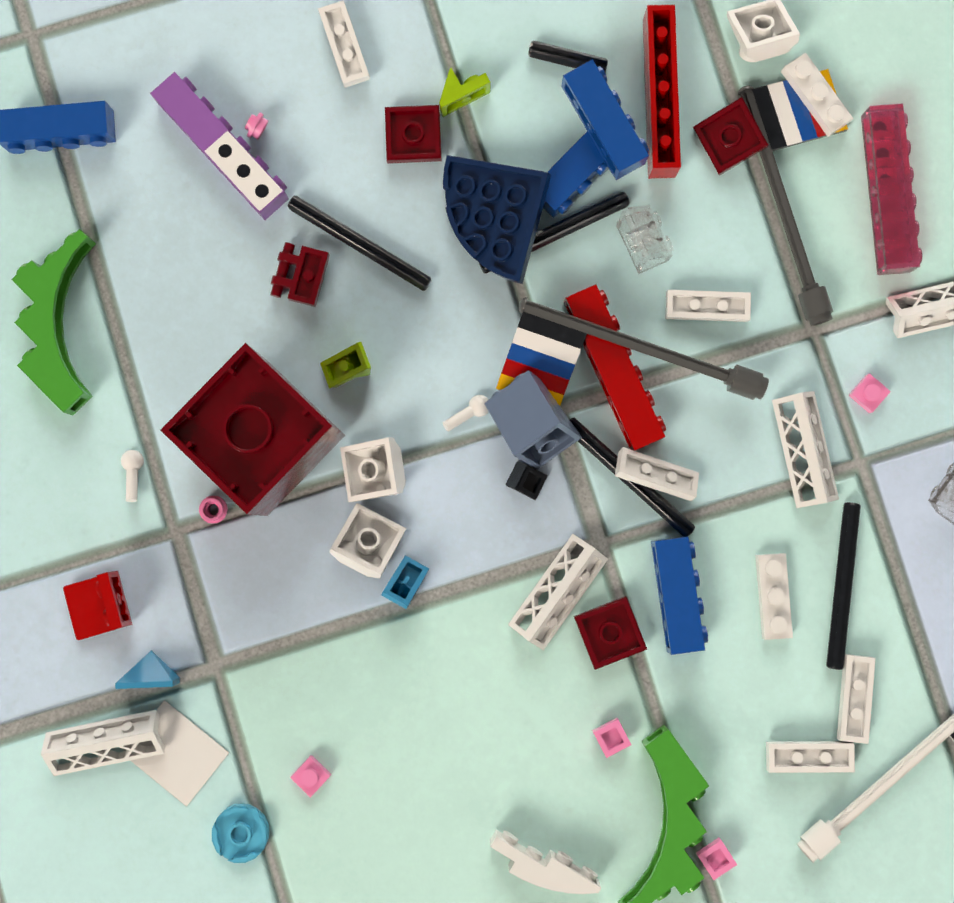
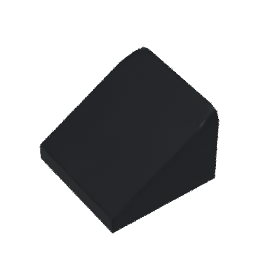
M517 461L506 482V486L536 500L548 475L528 464Z

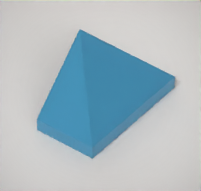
M151 650L115 683V689L173 687L180 683V677Z

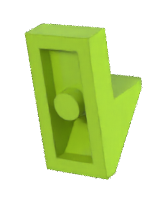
M450 68L439 102L442 117L489 94L491 82L486 73L480 76L473 75L467 78L464 84L461 85L453 69Z
M357 342L320 363L329 389L337 388L354 378L368 376L371 373V366L362 342Z

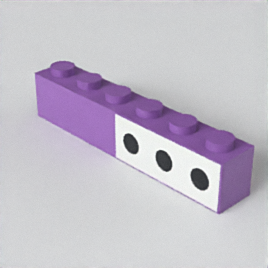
M176 72L172 73L150 94L256 212L266 220L289 200L285 193L287 186L277 175L272 178L267 173L268 165L260 156L254 158L248 152L251 147L241 136L238 138L233 136L230 132L233 129L223 116L218 119L212 113L215 108L204 96L199 99L194 93L197 90L187 77L181 79Z

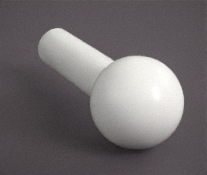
M483 395L472 397L468 407L443 422L444 428L449 432L473 416H485L489 411L484 403L489 399Z
M128 450L121 457V465L126 470L127 502L137 501L138 470L144 463L142 454L136 450Z

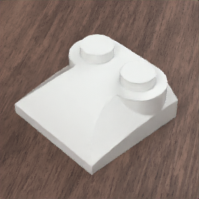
M766 0L727 11V18L740 44L739 55L745 61L758 62L786 54L799 42L800 33L781 0Z
M388 437L340 447L348 502L403 493L406 483L401 449L394 438Z
M356 503L333 543L330 554L340 563L361 574L380 579L406 528Z

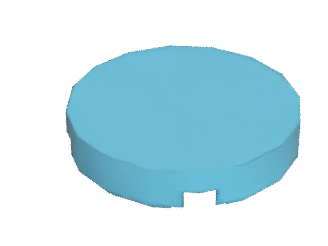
M235 804L226 808L217 817L212 828V842L216 852L233 863H246L255 859L265 849L269 839V824L265 815L258 808L249 804Z

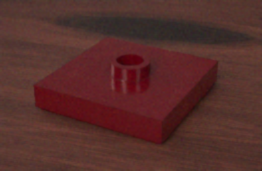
M742 97L693 126L719 176L769 147Z
M439 105L385 107L387 164L442 161Z
M627 596L573 616L594 670L647 650Z

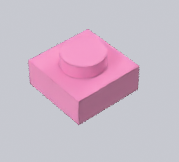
M869 373L864 376L848 396L868 413H872L891 391Z
M618 718L592 730L606 758L631 746Z
M311 755L290 778L311 798L331 776V773Z
M719 837L696 852L713 880L737 865Z

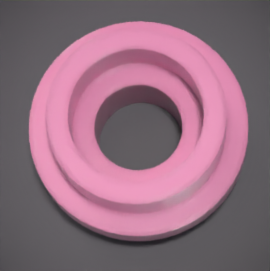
M261 112L257 116L252 114L245 126V129L248 130L247 137H254L258 140L265 130L268 120L263 118L264 114Z
M208 496L199 506L201 518L212 524L224 520L228 512L226 502L219 496ZM215 504L219 510L217 514L212 515L210 507Z

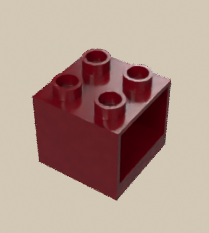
M244 343L160 430L246 514L268 516L345 436L273 365L247 343Z

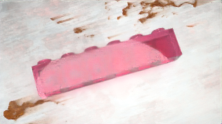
M903 103L869 106L861 115L877 275L911 273L920 267L922 250L918 247L917 237L920 228L918 221L915 220L914 212L917 199L916 195L912 193L914 171L909 165L911 144L906 136L908 116L904 113Z

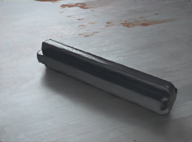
M532 41L528 51L529 57L572 68H577L592 59L597 67L601 66L604 72H606L608 65L606 58L538 41Z

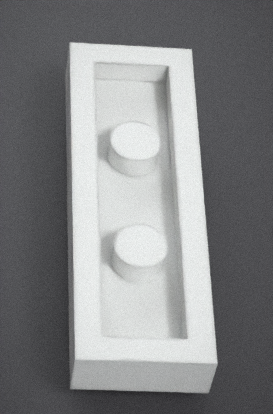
M344 0L318 8L344 88L370 80Z
M807 53L784 66L781 70L783 76L828 137L854 119Z
M666 291L665 319L750 321L751 293Z
M624 447L618 452L616 477L689 501L696 498L699 472Z
M786 553L755 555L762 639L793 638Z
M845 654L837 739L839 741L869 744L876 658Z
M846 741L766 742V770L769 773L855 772L854 743Z

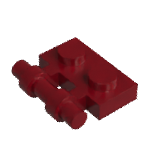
M285 242L283 251L279 252L277 258L279 265L276 276H272L271 285L273 287L270 295L281 298L283 288L290 289L288 294L289 301L316 307L330 254L329 252L302 246L299 256L293 255L295 245ZM290 265L296 266L293 280L286 278Z

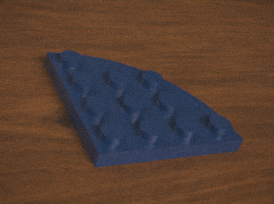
M446 156L443 174V189L445 190L447 205L445 209L456 237L465 250L482 266L509 281L523 284L551 179L549 172Z

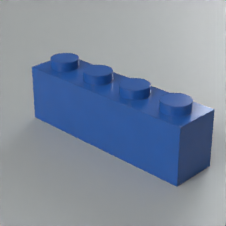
M592 59L563 75L561 87L614 178L618 180L646 164L649 157V148L643 138L639 139L634 131L635 124L631 116L624 114L620 107L621 100L617 92L610 90L606 83L607 76L601 66L597 67Z
M106 101L0 110V145L12 154H23L25 150L32 149L47 152L55 147L77 149L80 145L89 144L95 147H103L107 143L116 142L114 110Z
M588 131L548 171L551 179L543 209L553 218L559 212L562 215L565 214L574 203L572 199L578 193L582 196L592 186L591 180L597 174L602 176L609 169Z
M689 537L651 541L667 653L675 655L704 651V643H708V633L706 626H702L700 615L704 614V606L701 597H697L696 587L700 586V579L697 569L693 570L692 559L696 557L694 543L689 542Z

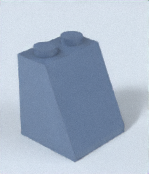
M529 370L518 375L511 384L495 392L491 399L484 403L513 455L537 470L582 438L541 379Z

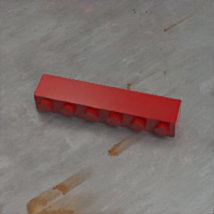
M647 5L643 18L646 134L649 148V157L647 159L648 179L675 178L681 168L675 5Z
M596 284L565 298L564 305L569 315L615 331L620 330L616 316H610L606 307L609 305V301L603 290L599 291ZM587 334L583 347L629 449L636 451L665 438V423L661 416L656 417L652 408L655 405L654 399L649 390H644L640 382L643 380V376L637 365L633 366L629 356L632 355L631 349Z

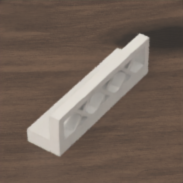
M954 282L886 297V305L895 316L893 332L896 337L902 338L953 326L954 294L951 292H954ZM933 297L940 300L932 302L924 300V298ZM906 303L913 306L901 309L898 304Z
M802 392L772 400L796 508L839 500L815 392ZM794 401L796 413L792 420L784 415L783 403ZM793 428L801 432L802 440L798 447L790 442L789 435ZM799 455L805 458L808 463V468L804 474L796 468L795 462ZM805 483L813 487L816 499L804 501L801 489Z
M572 534L508 625L544 651L608 558ZM578 544L583 547L584 550L579 557L571 560L570 553ZM565 569L564 578L559 582H555L554 576L557 571ZM544 592H549L547 602L538 606L540 595ZM532 614V623L525 631L519 625L525 616Z
M156 710L46 732L41 756L53 776L164 754L165 746L158 734L160 717ZM149 740L153 743L152 746L147 747L139 745L140 742ZM120 747L126 749V751L116 752L110 749ZM93 753V754H96V755H99V756H98V757H94V758H89V757L83 756V754ZM63 758L71 762L59 765L56 760Z

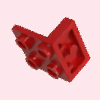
M118 571L96 575L97 577L63 587L77 640L132 625Z

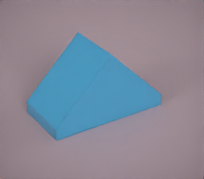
M405 555L381 596L407 609L429 568Z

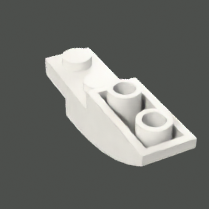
M495 830L490 838V847L511 859L508 864L509 872L524 881L549 890L572 894L599 893L601 890L599 879H597L598 875L586 866H583L582 869L572 863L573 859L562 851L555 853L549 850L545 859H543V854L532 846L525 848L517 843L518 838L508 831L504 830L501 833Z

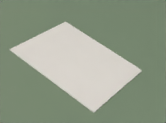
M164 700L156 710L160 717L158 734L165 746L164 754L130 761L187 807L229 752ZM149 740L140 742L139 745L147 747L152 746L153 743Z

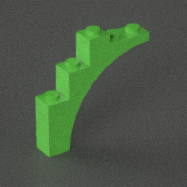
M80 229L68 235L64 240V244L57 251L47 255L43 265H39L31 260L29 263L19 267L16 275L11 279L34 302L33 305L25 307L20 312L19 318L14 323L37 345L35 348L25 352L22 356V361L17 366L63 413L74 415L93 397L80 381L70 362L63 330L65 298L71 280L82 260L96 245Z
M665 725L642 740L658 774L663 799L662 829L657 849L647 870L636 885L618 903H652L656 899L660 901L670 894L671 888L674 886L681 895L685 892L691 893L700 886V881L704 879V876L685 851V848L688 846L693 847L700 843L707 831L687 803L690 800L694 802L700 799L706 793L705 789L709 785Z

